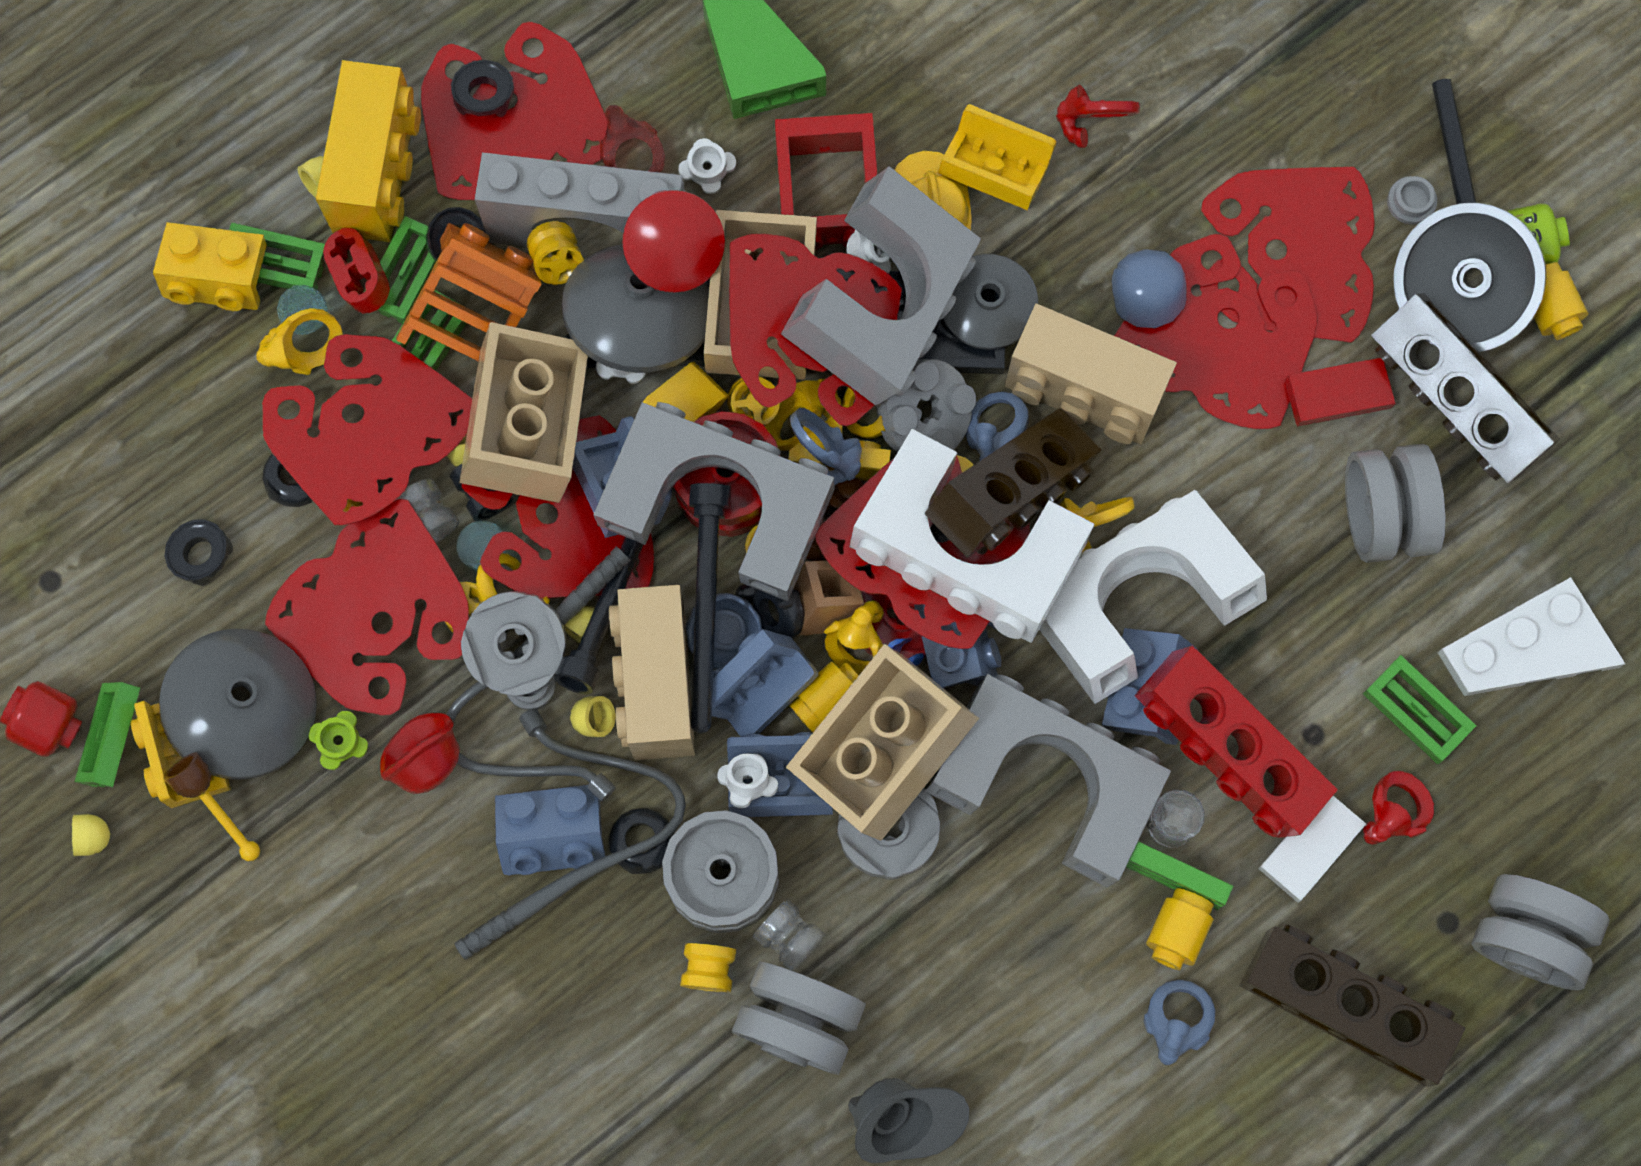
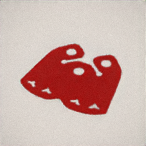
M533 22L522 23L505 44V57L516 66L536 74L545 73L548 80L545 84H539L535 79L514 71L509 72L513 77L517 103L513 108L507 110L506 115L503 117H498L496 114L476 116L466 113V115H462L454 105L451 90L452 79L446 76L445 67L449 62L455 60L461 61L464 65L472 61L482 60L476 52L455 44H448L436 53L421 85V104L438 194L457 200H475L482 152L551 160L557 152L561 157L567 159L566 162L593 165L612 150L616 140L581 59L567 40L542 25ZM531 38L540 40L544 48L540 56L535 58L527 57L522 50L524 42ZM481 84L472 97L477 100H487L496 94L497 89L490 84ZM587 139L600 142L599 145L591 146L587 153H583ZM460 176H463L472 186L466 187L463 184L452 186V183L456 182Z
M1355 167L1253 170L1236 174L1209 193L1202 202L1201 211L1216 231L1225 236L1238 235L1260 213V207L1268 206L1271 208V215L1265 216L1248 234V263L1261 279L1269 274L1288 270H1297L1305 276L1309 283L1318 317L1314 338L1352 343L1360 335L1370 314L1373 299V275L1368 265L1364 262L1361 253L1373 236L1374 211L1368 186L1361 173ZM1348 181L1352 183L1351 191L1355 193L1356 199L1342 192L1346 188ZM1226 199H1235L1241 205V213L1236 218H1226L1220 212V204ZM1355 216L1359 217L1355 224L1357 234H1353L1352 229L1346 224L1353 220ZM1271 240H1281L1286 245L1287 253L1284 258L1275 260L1267 255L1265 248ZM1223 260L1216 261L1209 270L1219 269L1222 266ZM1240 264L1239 273L1235 277L1240 286L1238 293L1255 301L1265 322V330L1274 331L1276 323L1269 318L1258 293V284ZM1353 274H1356L1357 276L1356 282L1354 283V285L1358 289L1357 293H1355L1352 288L1345 285L1346 282H1348L1351 279ZM1218 283L1200 286L1202 293L1218 289ZM1283 286L1276 291L1275 298L1278 304L1288 307L1296 302L1297 294L1291 287ZM1224 308L1221 310L1230 320L1239 323V315L1234 309ZM1353 309L1355 313L1349 318L1350 326L1346 327L1345 321L1340 315L1346 314Z
M749 234L738 237L730 242L729 306L731 353L733 363L754 399L760 405L770 408L791 397L796 390L795 375L778 353L768 347V337L777 339L778 346L795 366L819 372L828 370L781 335L803 294L827 279L872 314L884 319L897 320L902 292L899 284L887 272L862 258L840 252L830 254L824 258H817L806 246L789 237L772 234ZM759 248L763 249V252L759 254L756 261L749 254L745 253L746 249L752 252ZM780 251L784 252L788 257H797L798 261H793L786 265ZM837 268L844 270L846 273L852 270L855 274L851 275L848 281H846L837 272ZM871 279H874L879 286L886 287L887 291L876 293ZM763 367H771L777 372L779 382L776 387L770 389L760 383L759 371ZM834 374L822 381L818 387L820 403L839 425L849 426L856 423L875 406ZM847 386L853 391L855 401L851 407H843L837 402L835 393L838 387Z
M1221 234L1208 235L1176 248L1170 256L1179 262L1184 270L1187 295L1184 309L1174 321L1157 328L1136 327L1124 320L1114 336L1134 345H1140L1141 348L1177 362L1173 371L1175 377L1170 378L1165 392L1191 391L1196 396L1200 406L1207 413L1240 427L1252 429L1279 427L1290 402L1284 380L1290 374L1302 372L1317 326V311L1307 279L1297 270H1288L1269 274L1261 280L1258 293L1270 320L1276 323V329L1273 332H1268L1264 328L1265 322L1254 300L1229 288L1204 292L1198 297L1191 293V288L1195 284L1202 287L1232 280L1238 275L1240 259L1227 236ZM1210 250L1220 253L1223 260L1222 266L1214 271L1207 270L1201 264L1202 255ZM1283 286L1291 287L1297 294L1296 302L1288 307L1278 304L1275 298L1276 291ZM1224 308L1234 309L1238 313L1239 323L1234 328L1227 329L1219 324L1218 313ZM1227 392L1230 406H1226L1222 399L1213 398V394ZM1261 404L1262 409L1268 415L1263 416L1259 412L1249 414L1247 411Z
M344 334L329 340L324 368L331 378L335 380L370 378L376 374L382 378V382L377 386L372 384L344 386L321 406L318 425L320 434L317 437L313 438L307 434L308 428L312 426L315 396L307 387L298 385L271 388L265 394L262 402L263 437L269 449L334 525H347L359 522L390 505L405 491L413 468L439 462L453 451L467 434L472 398L402 346L384 337ZM349 348L358 349L363 355L362 362L355 367H347L341 362V354ZM286 400L297 402L300 406L299 414L293 419H283L280 417L278 406ZM349 404H358L364 410L363 418L357 423H348L342 418V411ZM463 410V413L457 416L456 425L452 426L449 413ZM427 437L441 439L439 443H433L428 451H424ZM393 478L390 483L383 486L382 492L378 493L377 480ZM348 499L363 502L362 506H352L347 512L343 511Z
M600 415L579 419L576 442L597 437L598 430L602 432V436L615 433L616 430ZM572 468L571 479L559 503L522 495L519 496L516 502L522 532L543 549L550 550L551 558L549 560L541 559L536 550L512 532H500L491 538L481 557L480 564L483 571L489 577L514 591L537 595L540 598L546 596L547 598L567 597L594 571L601 561L605 560L604 558L608 554H611L610 552L616 546L619 549L621 548L625 536L619 534L605 538L601 528L597 525L593 510ZM462 484V489L483 507L491 510L505 507L512 496V493L497 490L487 491L482 487ZM549 503L557 509L558 518L554 523L545 524L537 518L536 510L541 504ZM651 533L638 557L639 565L636 567L638 577H635L632 572L625 589L648 587L650 584L654 566ZM505 550L516 551L521 557L520 567L514 571L504 569L499 562L500 554Z
M957 455L952 473L944 487L949 481L962 473ZM890 461L818 528L815 535L816 542L831 567L852 586L866 593L887 595L896 616L907 627L921 636L947 647L958 649L972 648L990 621L977 614L968 615L956 610L949 604L947 598L930 589L919 590L914 588L902 578L900 573L885 565H871L874 578H870L865 571L856 569L857 566L862 567L869 563L861 559L855 549L849 547L853 527L891 465L892 461ZM928 518L929 527H931L934 523ZM1030 523L1020 531L1014 527L1009 536L992 551L988 550L983 555L975 552L966 558L950 540L937 543L948 554L961 561L978 565L994 564L1008 559L1023 546L1030 534ZM830 538L845 540L843 554L838 552L837 544L831 542ZM909 603L915 605L924 604L925 618L920 617L918 610L910 608ZM956 622L961 635L955 634L953 630L944 631L941 627Z
M396 499L378 513L359 522L348 524L340 532L330 557L309 560L297 568L272 599L266 614L265 625L278 640L290 647L300 657L310 675L337 702L351 710L384 716L394 714L400 710L407 681L405 672L396 663H363L357 666L353 663V656L356 653H361L363 656H388L411 636L416 614L415 602L418 599H423L427 607L422 611L418 632L417 648L419 652L430 660L459 659L462 655L461 640L469 617V606L459 580L410 502L405 499ZM395 513L399 514L394 522V527L380 523V520L383 518L391 519ZM365 532V546L351 548V544L354 541H358L361 533ZM319 574L315 590L303 587L304 583L311 582L313 577ZM291 600L293 615L279 618V615L286 611L287 602ZM379 612H387L393 619L392 628L386 634H378L372 627L373 617ZM439 622H448L453 628L452 639L446 644H439L432 637L433 627ZM381 676L388 680L390 690L386 697L376 699L369 692V684L372 679Z

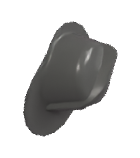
M886 1078L874 1083L863 1095L851 1098L848 1104L857 1129L855 1149L860 1158L869 1163H884L892 1160L916 1159L936 1155L952 1146L963 1134L969 1122V1106L960 1093L950 1088L941 1087L916 1089L898 1078Z

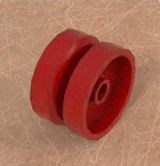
M721 411L702 416L694 422L703 426L705 421H712L730 429L733 432L732 438L747 444H751L753 439H757L778 448L776 440L764 425L745 414ZM720 467L697 469L686 474L673 485L679 509L691 524L696 527L699 526V518L694 517V508L689 507L690 485L697 483L731 486L730 508L725 509V518L719 519L720 536L733 537L748 533L759 524L762 513L761 499L753 485L743 476L732 470ZM727 471L730 477L724 478L719 474Z

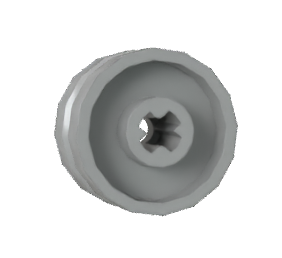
M1425 444L1398 446L1393 451L1390 459H1388L1383 451L1378 449L1352 452L1348 457L1345 471V496L1350 532L1360 559L1366 563L1392 560L1397 554L1399 547L1410 557L1437 554L1442 549L1445 537L1446 515L1441 476L1429 446Z
M727 810L704 812L684 822L669 840L662 861L664 885L678 913L695 927L713 933L736 932L757 922L772 905L779 884L776 851L767 833L749 817ZM717 863L723 868L730 865L731 872L727 878L718 880L713 877L711 867Z
M1502 874L1498 876L1488 902L1499 916L1486 917L1480 920L1471 943L1474 950L1502 967L1539 982L1563 989L1577 991L1584 989L1593 967V962L1589 955L1581 948L1601 945L1610 922L1608 915L1596 905L1553 885L1518 875Z
M759 961L750 984V989L758 998L777 1006L774 1012L752 1004L741 1006L732 1033L762 1046V1051L805 1068L809 1065L839 1075L849 1049L844 1041L821 1029L824 1025L844 1032L855 1031L866 1003L815 979L783 967Z

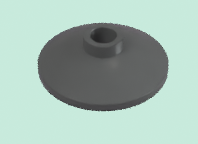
M995 254L972 256L976 263L969 275L962 282L958 283L952 294L956 296V301L948 314L943 318V322L958 340L971 347L994 350L1010 346L1020 339L1035 304H1038L1036 286L1028 272L1017 262L1007 257ZM986 289H993L998 293L999 299L995 302H987L981 297V292Z

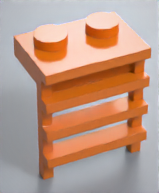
M448 223L440 238L442 252L401 327L396 340L406 344L414 329L478 361L480 346L420 317L426 305L429 304L484 332H487L490 322L497 323L435 292L434 290L440 278L442 277L511 312L505 325L517 327L521 318H524L535 292H538L542 284L532 265L534 260L530 255L515 247L508 246L506 251L488 243L490 236L470 224L464 223L459 228Z

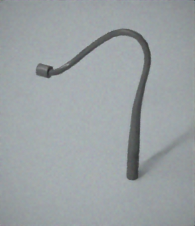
M617 546L555 609L563 625L582 610L616 576L615 574L623 569L622 567H625L631 561ZM528 638L513 652L515 658L524 656L522 647L529 643ZM479 681L476 682L453 702L446 715L455 721L460 710L488 686L481 684ZM459 752L457 764L476 773L514 777H583L589 782L587 788L601 802L606 800L616 789L602 773L596 775L586 767L568 765L499 766L473 761Z
M536 708L524 712L519 720L530 737L536 736L547 748L573 759L640 773L666 785L675 799L674 815L667 826L654 836L583 865L510 906L506 911L503 910L500 912V915L491 918L487 923L476 928L474 932L465 935V938L462 937L454 943L460 955L467 960L474 953L490 945L493 940L496 941V939L505 935L506 932L514 929L516 925H520L579 883L632 856L645 852L669 838L682 823L686 808L685 796L676 781L660 769L642 763L579 750L562 744L547 735L545 732L547 725Z

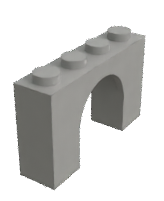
M482 152L475 202L486 234L490 236L489 243L527 247L528 236L532 230L541 225L542 220L550 218L584 219L608 225L623 233L628 217L641 201L657 191H685L683 175Z
M890 166L864 184L844 221L883 250L899 269L906 291L905 308L900 320L884 319L872 314L825 279L801 296L781 332V335L874 405L880 404L893 395L897 397L902 396L914 382L916 372L912 369L917 360L923 357L935 342L937 335L932 331L937 322L943 319L955 304L956 296L952 293L957 284L962 282L973 269L976 260L972 255L981 240L980 237Z
M642 402L593 514L597 525L646 544L669 490L680 478L694 470L706 467H720L732 470L743 476L753 485L762 502V513L758 527L738 572L740 583L788 601L835 489L834 477L827 475L829 470L820 463L806 458H800L799 463L779 456L781 451L777 447L761 440L753 439L751 444H747L732 438L733 432L721 424L705 421L702 426L684 419L686 414L670 404L657 402L656 407Z
M987 674L977 685L966 707L979 717V720L930 779L925 792L971 815L980 807L1004 757L1009 751L1027 744H1043L1059 749L1067 754L1080 768L1088 791L1085 815L1061 864L1105 887L1118 882L1171 770L1159 765V757L1152 752L1140 747L1129 749L1114 741L1115 735L1108 729L1095 723H1087L1085 726L1068 717V709L1061 704L1049 699H1042L1040 702L1023 693L1024 687L1014 679L999 674L996 677Z

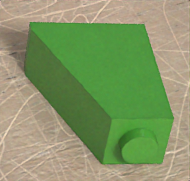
M702 0L704 19L733 119L826 96V73L824 67L764 0Z

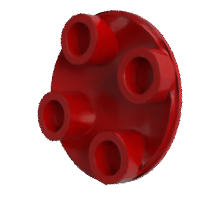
M679 190L657 191L634 208L625 224L623 251L630 269L643 283L660 291L684 292L702 285L715 273L724 254L725 235L718 215L706 201L689 192Z

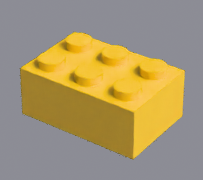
M342 60L316 194V201L332 233L342 228H353L365 239L391 242L394 226L400 227L403 220L404 198L399 196L402 181H409L411 177L413 157L412 152H408L410 136L418 135L421 110L413 102V88L408 87L400 67Z

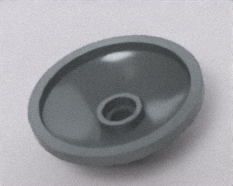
M1482 203L1451 205L1423 219L1405 239L1398 253L1394 268V291L1399 309L1415 294L1425 293L1479 352L1494 349L1509 342L1530 324L1542 303L1547 280L1545 258L1539 242L1532 231L1510 212ZM1473 268L1479 269L1483 274V282L1476 288L1471 287L1466 280L1467 273ZM1426 340V341H1428L1429 343H1431V344L1437 346L1434 342H1432V341H1430V340Z
M623 244L616 245L590 255L573 270L563 292L562 316L571 339L586 355L607 367L625 372H656L682 363L691 357L705 341L709 288L706 282H704L702 285L684 292L673 293L654 289L643 283L630 269L624 255ZM640 286L644 287L645 289H636L634 287Z
M248 629L216 631L189 644L169 666L162 683L159 700L160 718L164 732L177 753L183 758L197 752L207 764L211 775L236 780L251 779L269 774L293 759L309 737L310 729L315 721L317 706L313 680L300 657L280 640L268 634ZM237 687H244L250 692L251 697L246 701H238L232 696L231 691Z

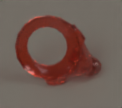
M610 105L605 113L606 120L608 121L605 138L600 143V158L603 159L604 165L606 167L618 168L615 160L617 149L624 141L635 138L646 142L652 150L653 161L648 171L662 173L665 164V152L657 135L658 131L646 121L639 122L626 115L618 105Z

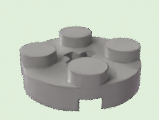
M918 359L912 369L916 372V378L910 388L902 396L897 397L893 395L876 405L877 415L882 416L885 431H881L887 444L897 453L911 429L954 450L968 430L972 410L976 405V394L971 386L966 385L962 375L950 364L935 359ZM930 399L932 404L931 415L922 422L920 420L922 411L917 408L918 402Z
M518 591L500 593L479 604L467 621L461 640L463 659L471 675L490 689L510 696L531 693L548 683L556 673L567 646L564 625L554 608L537 595ZM514 628L518 635L525 634L529 643L522 647L524 656L515 658L512 651H502L500 643L507 639V629Z
M925 788L922 789L900 817L901 821L898 824V828L902 834L896 839L889 835L880 841L865 835L839 814L837 834L842 850L848 860L860 871L870 876L881 877L887 880H895L919 870L931 858L939 841L940 820L933 797L925 792Z

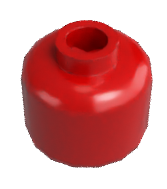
M40 681L32 682L26 688L17 686L0 718V723L6 725L5 736L7 740L42 757L52 755L59 745L69 749L83 721L74 717L77 711V701L74 697Z

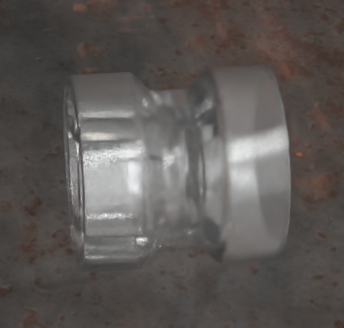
M428 478L407 487L397 499H405L410 502L433 540L437 543L451 534L460 522L452 509L442 504L440 501L442 496L440 489L433 479Z
M1172 790L1164 793L1157 800L1147 821V828L1157 843L1165 847L1177 848L1187 844L1201 830L1204 824L1205 811L1202 803L1194 794L1186 790Z
M787 899L761 924L754 933L753 938L764 948L775 950L779 954V962L786 969L794 971L820 944L826 934L815 924H806L799 917V909ZM797 931L798 933L785 945L784 943Z

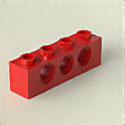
M1193 646L1172 651L1134 695L1145 706L1143 711L1146 717L1159 728L1168 729L1181 742V751L1194 763L1201 766L1205 765L1218 778L1216 784L1219 789L1229 798L1241 801L1254 814L1252 817L1254 823L1263 832L1272 837L1282 838L1301 835L1338 790ZM1192 699L1197 700L1201 705L1202 719L1200 722H1197L1191 715L1190 704ZM1229 735H1232L1238 743L1236 758H1233L1227 749ZM1266 770L1274 779V789L1271 794L1265 789L1263 783Z

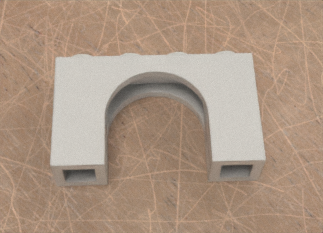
M911 429L856 521L849 547L855 549L858 556L867 563L874 566L885 565L900 573L902 578L914 588L919 590L930 589L947 598L949 604L956 610L968 615L977 614L987 619L1003 635L1012 639L1022 638L1032 643L1085 548L1095 524L1048 500L1023 546L1008 559L987 565L971 564L956 559L937 543L930 530L928 517L924 513L940 494L949 479L957 452Z
M1196 490L1182 498L1169 500L1157 513L1140 523L1127 525L1115 538L1100 547L1082 552L1039 629L1094 704L1138 678L1133 651L1103 613L1107 598L1125 580L1149 572L1175 575L1188 582L1197 591L1224 626L1267 600L1265 574Z

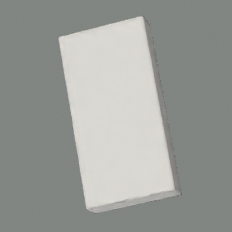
M1332 796L1301 835L1285 837L1258 869L1299 903L1363 829L1366 823L1336 797Z

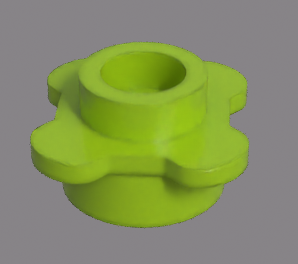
M341 711L336 717L329 718L322 723H316L310 729L309 739L316 744L321 752L320 763L328 770H336L340 767L341 762L351 757L361 758L368 751V742L365 738L360 737L356 729L357 718L352 712ZM337 736L343 737V742L340 745L334 743V739Z

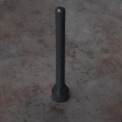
M714 483L691 484L689 493V507L694 508V517L699 518L690 720L692 730L699 734L706 733L711 727L719 519L725 518V509L730 508L731 486Z
M627 537L624 538L620 549L631 561L625 567L623 566V569L615 574L616 576L603 588L577 650H571L569 656H564L561 659L554 679L562 687L584 695L593 692L600 676V671L597 668L599 661L596 656L610 625L609 606L618 605L617 590L626 588L644 544Z

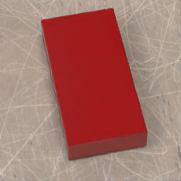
M1381 358L1290 374L1284 380L1297 427L1387 410L1396 404L1385 363Z

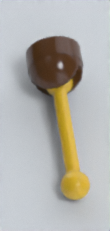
M197 752L191 753L177 761L165 773L163 779L178 795L187 798L199 797L238 844L241 858L245 861L256 860L260 855L259 845L245 838L207 791L210 786L211 773L205 761Z

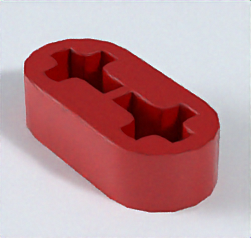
M342 228L335 231L326 241L323 255L338 292L356 311L362 314L372 313L384 305L390 292L389 282L373 246L357 230ZM349 249L351 256L353 258V261L350 263L346 261V259L348 258L347 251ZM363 278L367 280V282L365 283L366 291L364 293L361 283L359 281Z

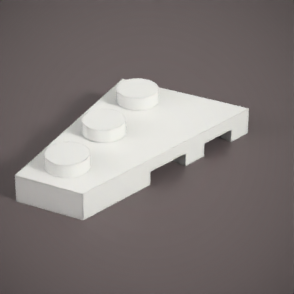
M1571 577L1442 648L1438 652V655L1464 696L1523 686L1526 683L1548 679L1573 677L1577 674L1592 671L1617 669L1625 665V662Z

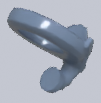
M1007 392L990 393L976 402L965 435L970 448L976 449L979 453V461L1027 430L1029 424L1028 409L1022 399ZM996 403H1006L1015 409L1013 423L1001 432H997V428L992 424L979 423L981 413L987 407Z
M798 408L790 417L791 427L800 443L817 460L822 462L823 466L827 465L835 468L827 473V475L834 477V486L846 480L854 479L860 472L862 448L857 438L844 440L839 427H830L815 413L806 408ZM801 425L809 428L820 439L825 450L819 447L807 435Z
M1184 980L1166 982L1157 988L1150 999L1148 1012L1144 1014L1146 1031L1154 1036L1158 1048V1058L1164 1065L1174 1064L1179 1056L1190 1049L1199 1050L1205 1046L1210 1039L1209 1034L1215 1022V1007L1212 998L1202 987ZM1176 992L1189 993L1200 1002L1203 1010L1201 1021L1194 1027H1189L1188 1024L1180 1020L1172 1019L1168 1021L1163 1012V1002L1166 997Z

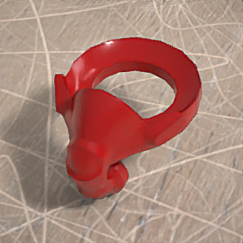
M1079 84L1070 90L1064 101L1060 102L1056 118L1060 122L1063 135L1068 139L1069 143H1074L1078 148H1085L1088 144V133L1085 127L1077 128L1075 126L1077 118L1134 116L1140 112V103L1135 101H1091L1085 89Z
M1403 771L1389 772L1382 777L1375 785L1372 796L1375 822H1367L1363 828V838L1366 843L1374 845L1385 842L1390 837L1409 836L1413 838L1424 834L1427 831L1426 827L1431 823L1434 816V802L1424 784L1412 774ZM1397 786L1403 788L1413 797L1417 806L1415 820L1411 819L1410 814L1402 806L1387 801L1389 787Z

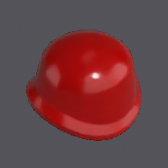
M428 713L419 715L405 723L392 737L382 753L380 761L381 778L411 794L427 793L441 785L450 776L459 759L460 746L453 733V719L442 713Z

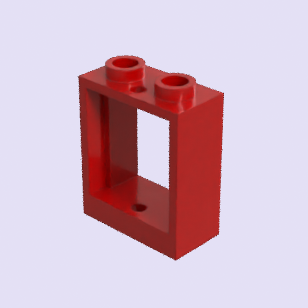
M872 113L775 119L781 215H794L790 156L862 151L864 184L877 175ZM847 214L811 216L817 217L815 250L828 244H842L847 248L850 236L855 233V229L844 221Z

